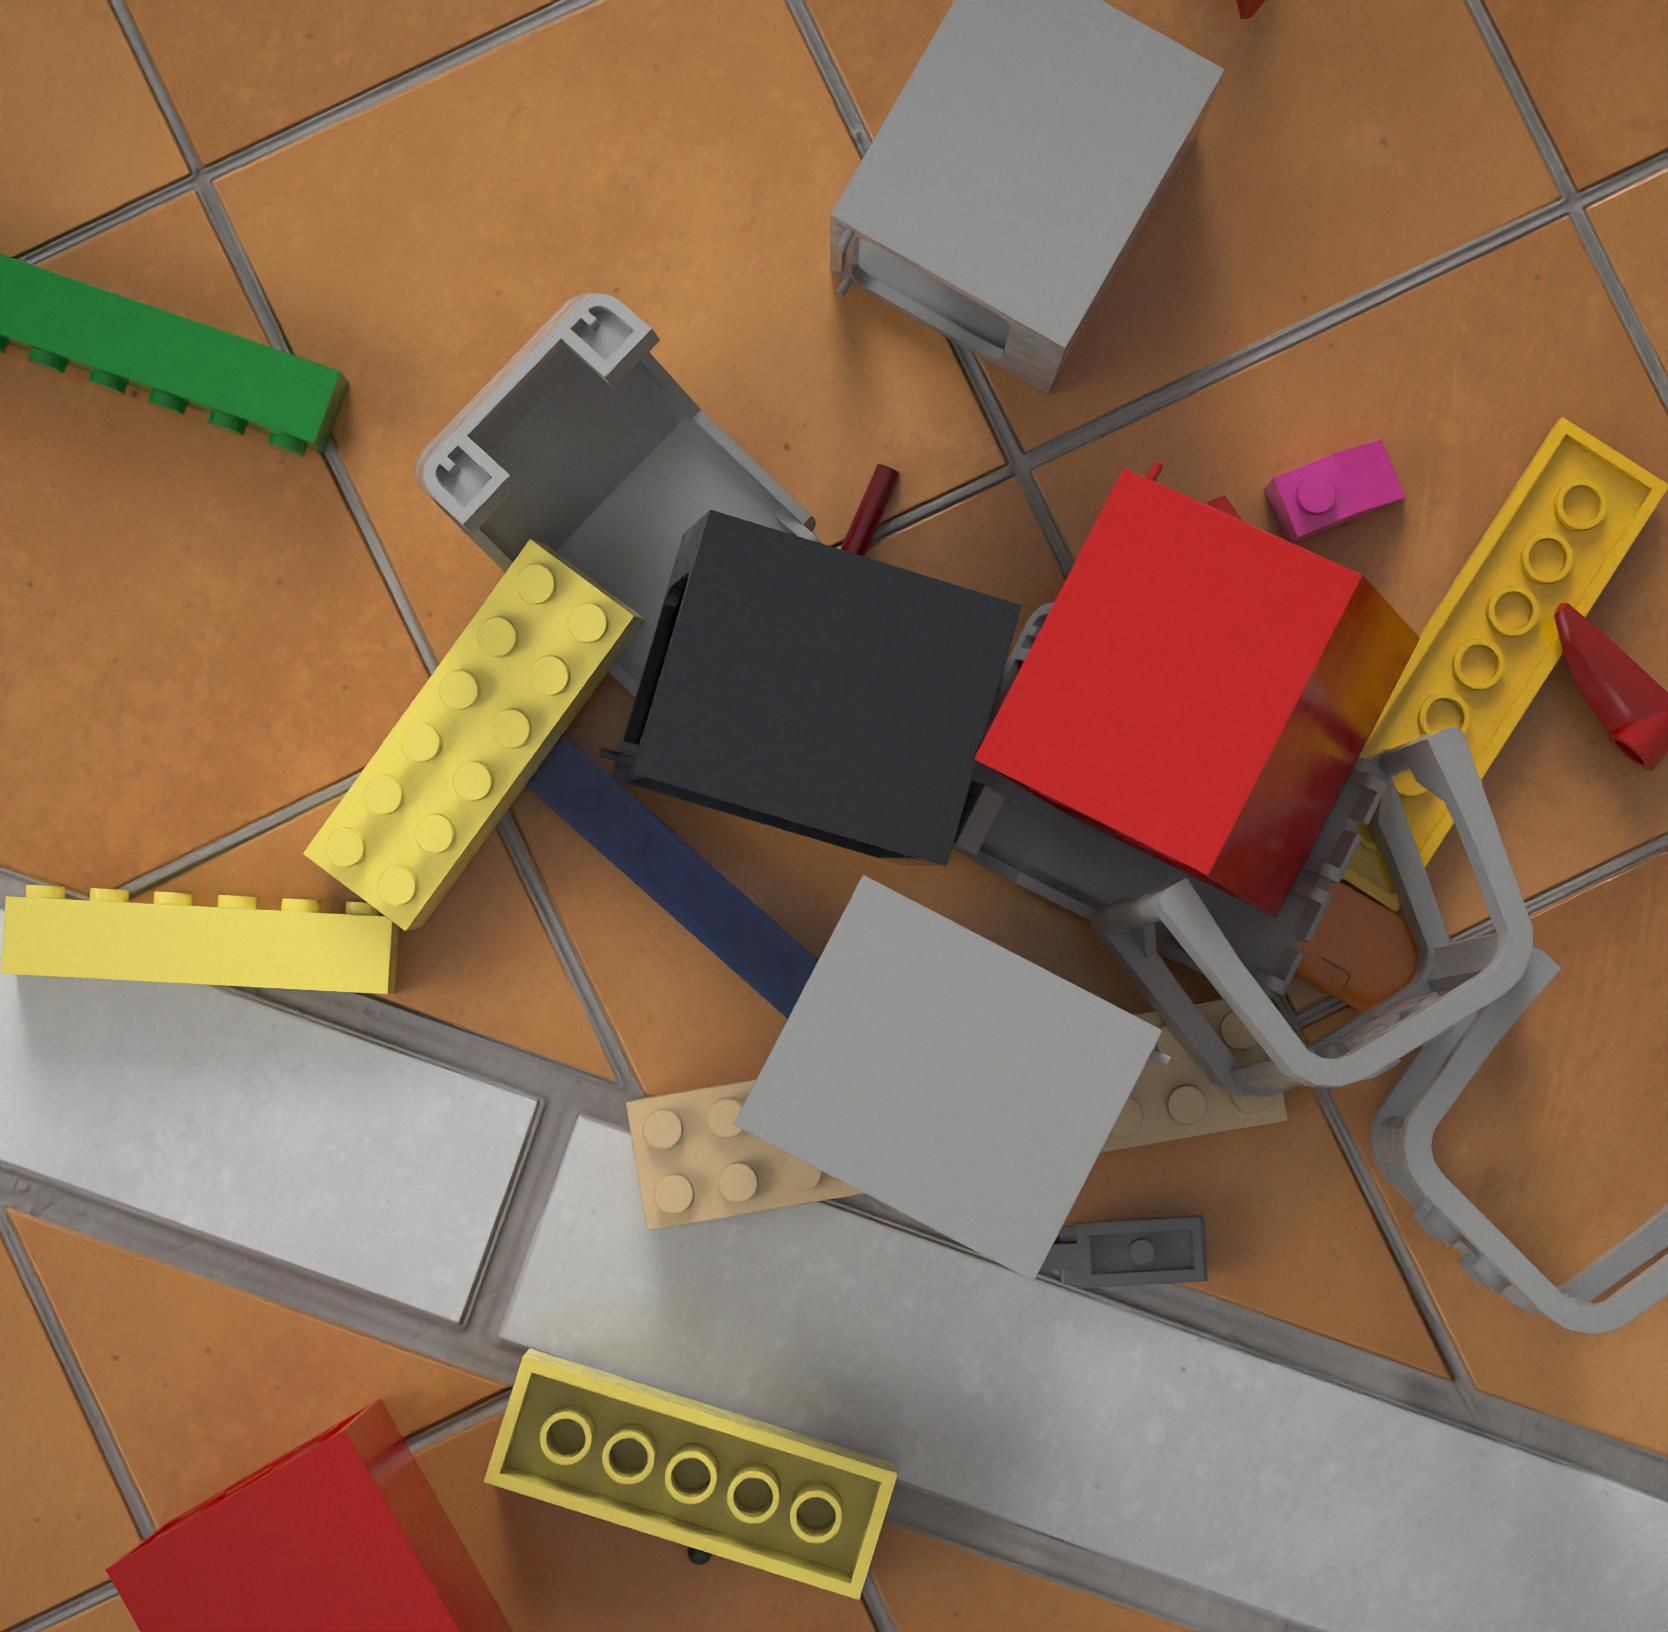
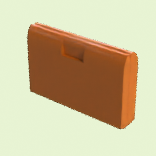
M1342 881L1339 884L1329 882L1326 892L1333 895L1311 942L1300 941L1296 951L1304 956L1295 974L1358 1011L1364 1012L1398 992L1412 980L1418 967V949L1406 918L1394 913Z

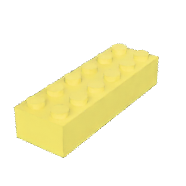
M530 539L303 854L403 930L408 931L423 927L645 622L646 618L549 546Z
M529 1348L522 1357L484 1482L859 1600L898 1476L897 1463Z

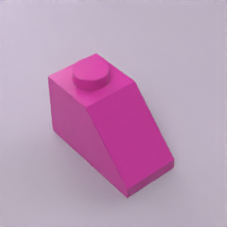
M1382 440L1330 454L1274 477L1264 488L1284 539L1293 544L1312 538L1406 498Z

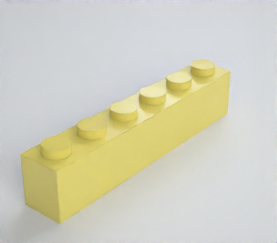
M26 885V897L6 896L1 974L396 994L400 927L369 903L346 902L345 914L320 913L321 901L282 898L281 911L257 910V897L218 895L217 907L192 906L193 894L154 892L153 904L129 903V890L90 888L89 901L65 899L66 887Z

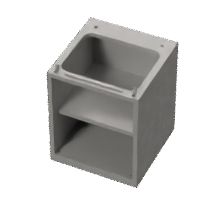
M954 0L830 214V271L843 278L836 293L844 297L851 284H854L1049 395L1196 139L1225 69L1103 0Z
M863 875L733 1125L1034 1281L1148 1058L1167 1066L1171 1057L1154 1049L1163 1030Z

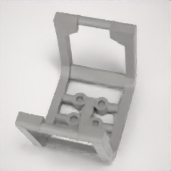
M1451 726L1429 735H1422L1416 740L1392 749H1385L1379 754L1365 758L1379 768L1380 779L1388 783L1368 826L1381 852L1417 946L1418 967L1412 980L1401 990L1309 1045L1305 1046L1238 958L1187 877L1165 884L1140 898L1132 895L1114 901L1092 915L1090 919L1091 930L1215 1085L1235 1096L1264 1098L1301 1085L1337 1088L1363 1079H1371L1396 1066L1401 1061L1400 1057L1415 1048L1426 1046L1446 1036L1455 1029V1024L1502 997L1522 979L1532 957L1533 926L1465 735L1461 729ZM1411 769L1417 783L1445 802L1462 840L1496 933L1451 943L1392 777ZM1162 921L1272 1061L1246 1066L1237 1062L1175 980L1158 954L1155 922ZM1451 990L1443 996L1439 997L1442 991Z
M1533 948L1532 957L1522 979L1507 993L1455 1024V1029L1446 1036L1426 1046L1418 1047L1374 1110L1369 1141L1373 1160L1387 1182L1416 1210L1411 1217L1439 1244L1444 1242L1448 1247H1453L1462 1256L1458 1264L1476 1283L1485 1290L1489 1288L1496 1295L1503 1296L1522 1310L1542 1314L1567 1330L1594 1335L1621 1329L1668 1295V1254H1666L1603 1302L1595 1304L1590 1302L1668 1247V1203L1644 1224L1560 1286H1554L1443 1175L1434 1161L1431 1148L1434 1129L1499 1040L1560 971L1561 968L1543 950Z

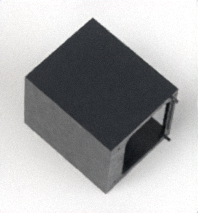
M710 509L682 536L624 737L618 743L617 750L619 752L602 747L599 756L615 761L612 780L899 865L947 866L977 763L974 758L984 739L1022 605Z

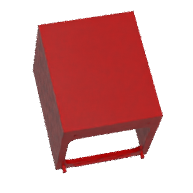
M1154 461L1147 477L1123 468L974 759L1052 807L1277 918L1420 638L1362 574L1157 483L1156 480L1163 468V465Z
M381 1399L157 1528L105 1569L140 1632H513Z

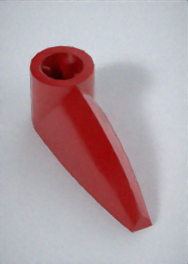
M1561 602L1555 611L1554 617L1562 650L1577 687L1594 714L1608 731L1607 737L1610 742L1636 765L1645 770L1652 771L1668 752V692L1569 603Z

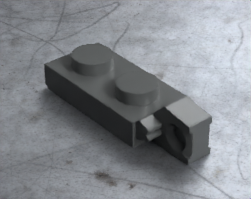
M1191 1215L1074 1222V1225L1062 1226L1059 1231V1241H1054L1039 1271L1061 1270L1062 1285H1077L1079 1288L1208 1281L1204 1216Z

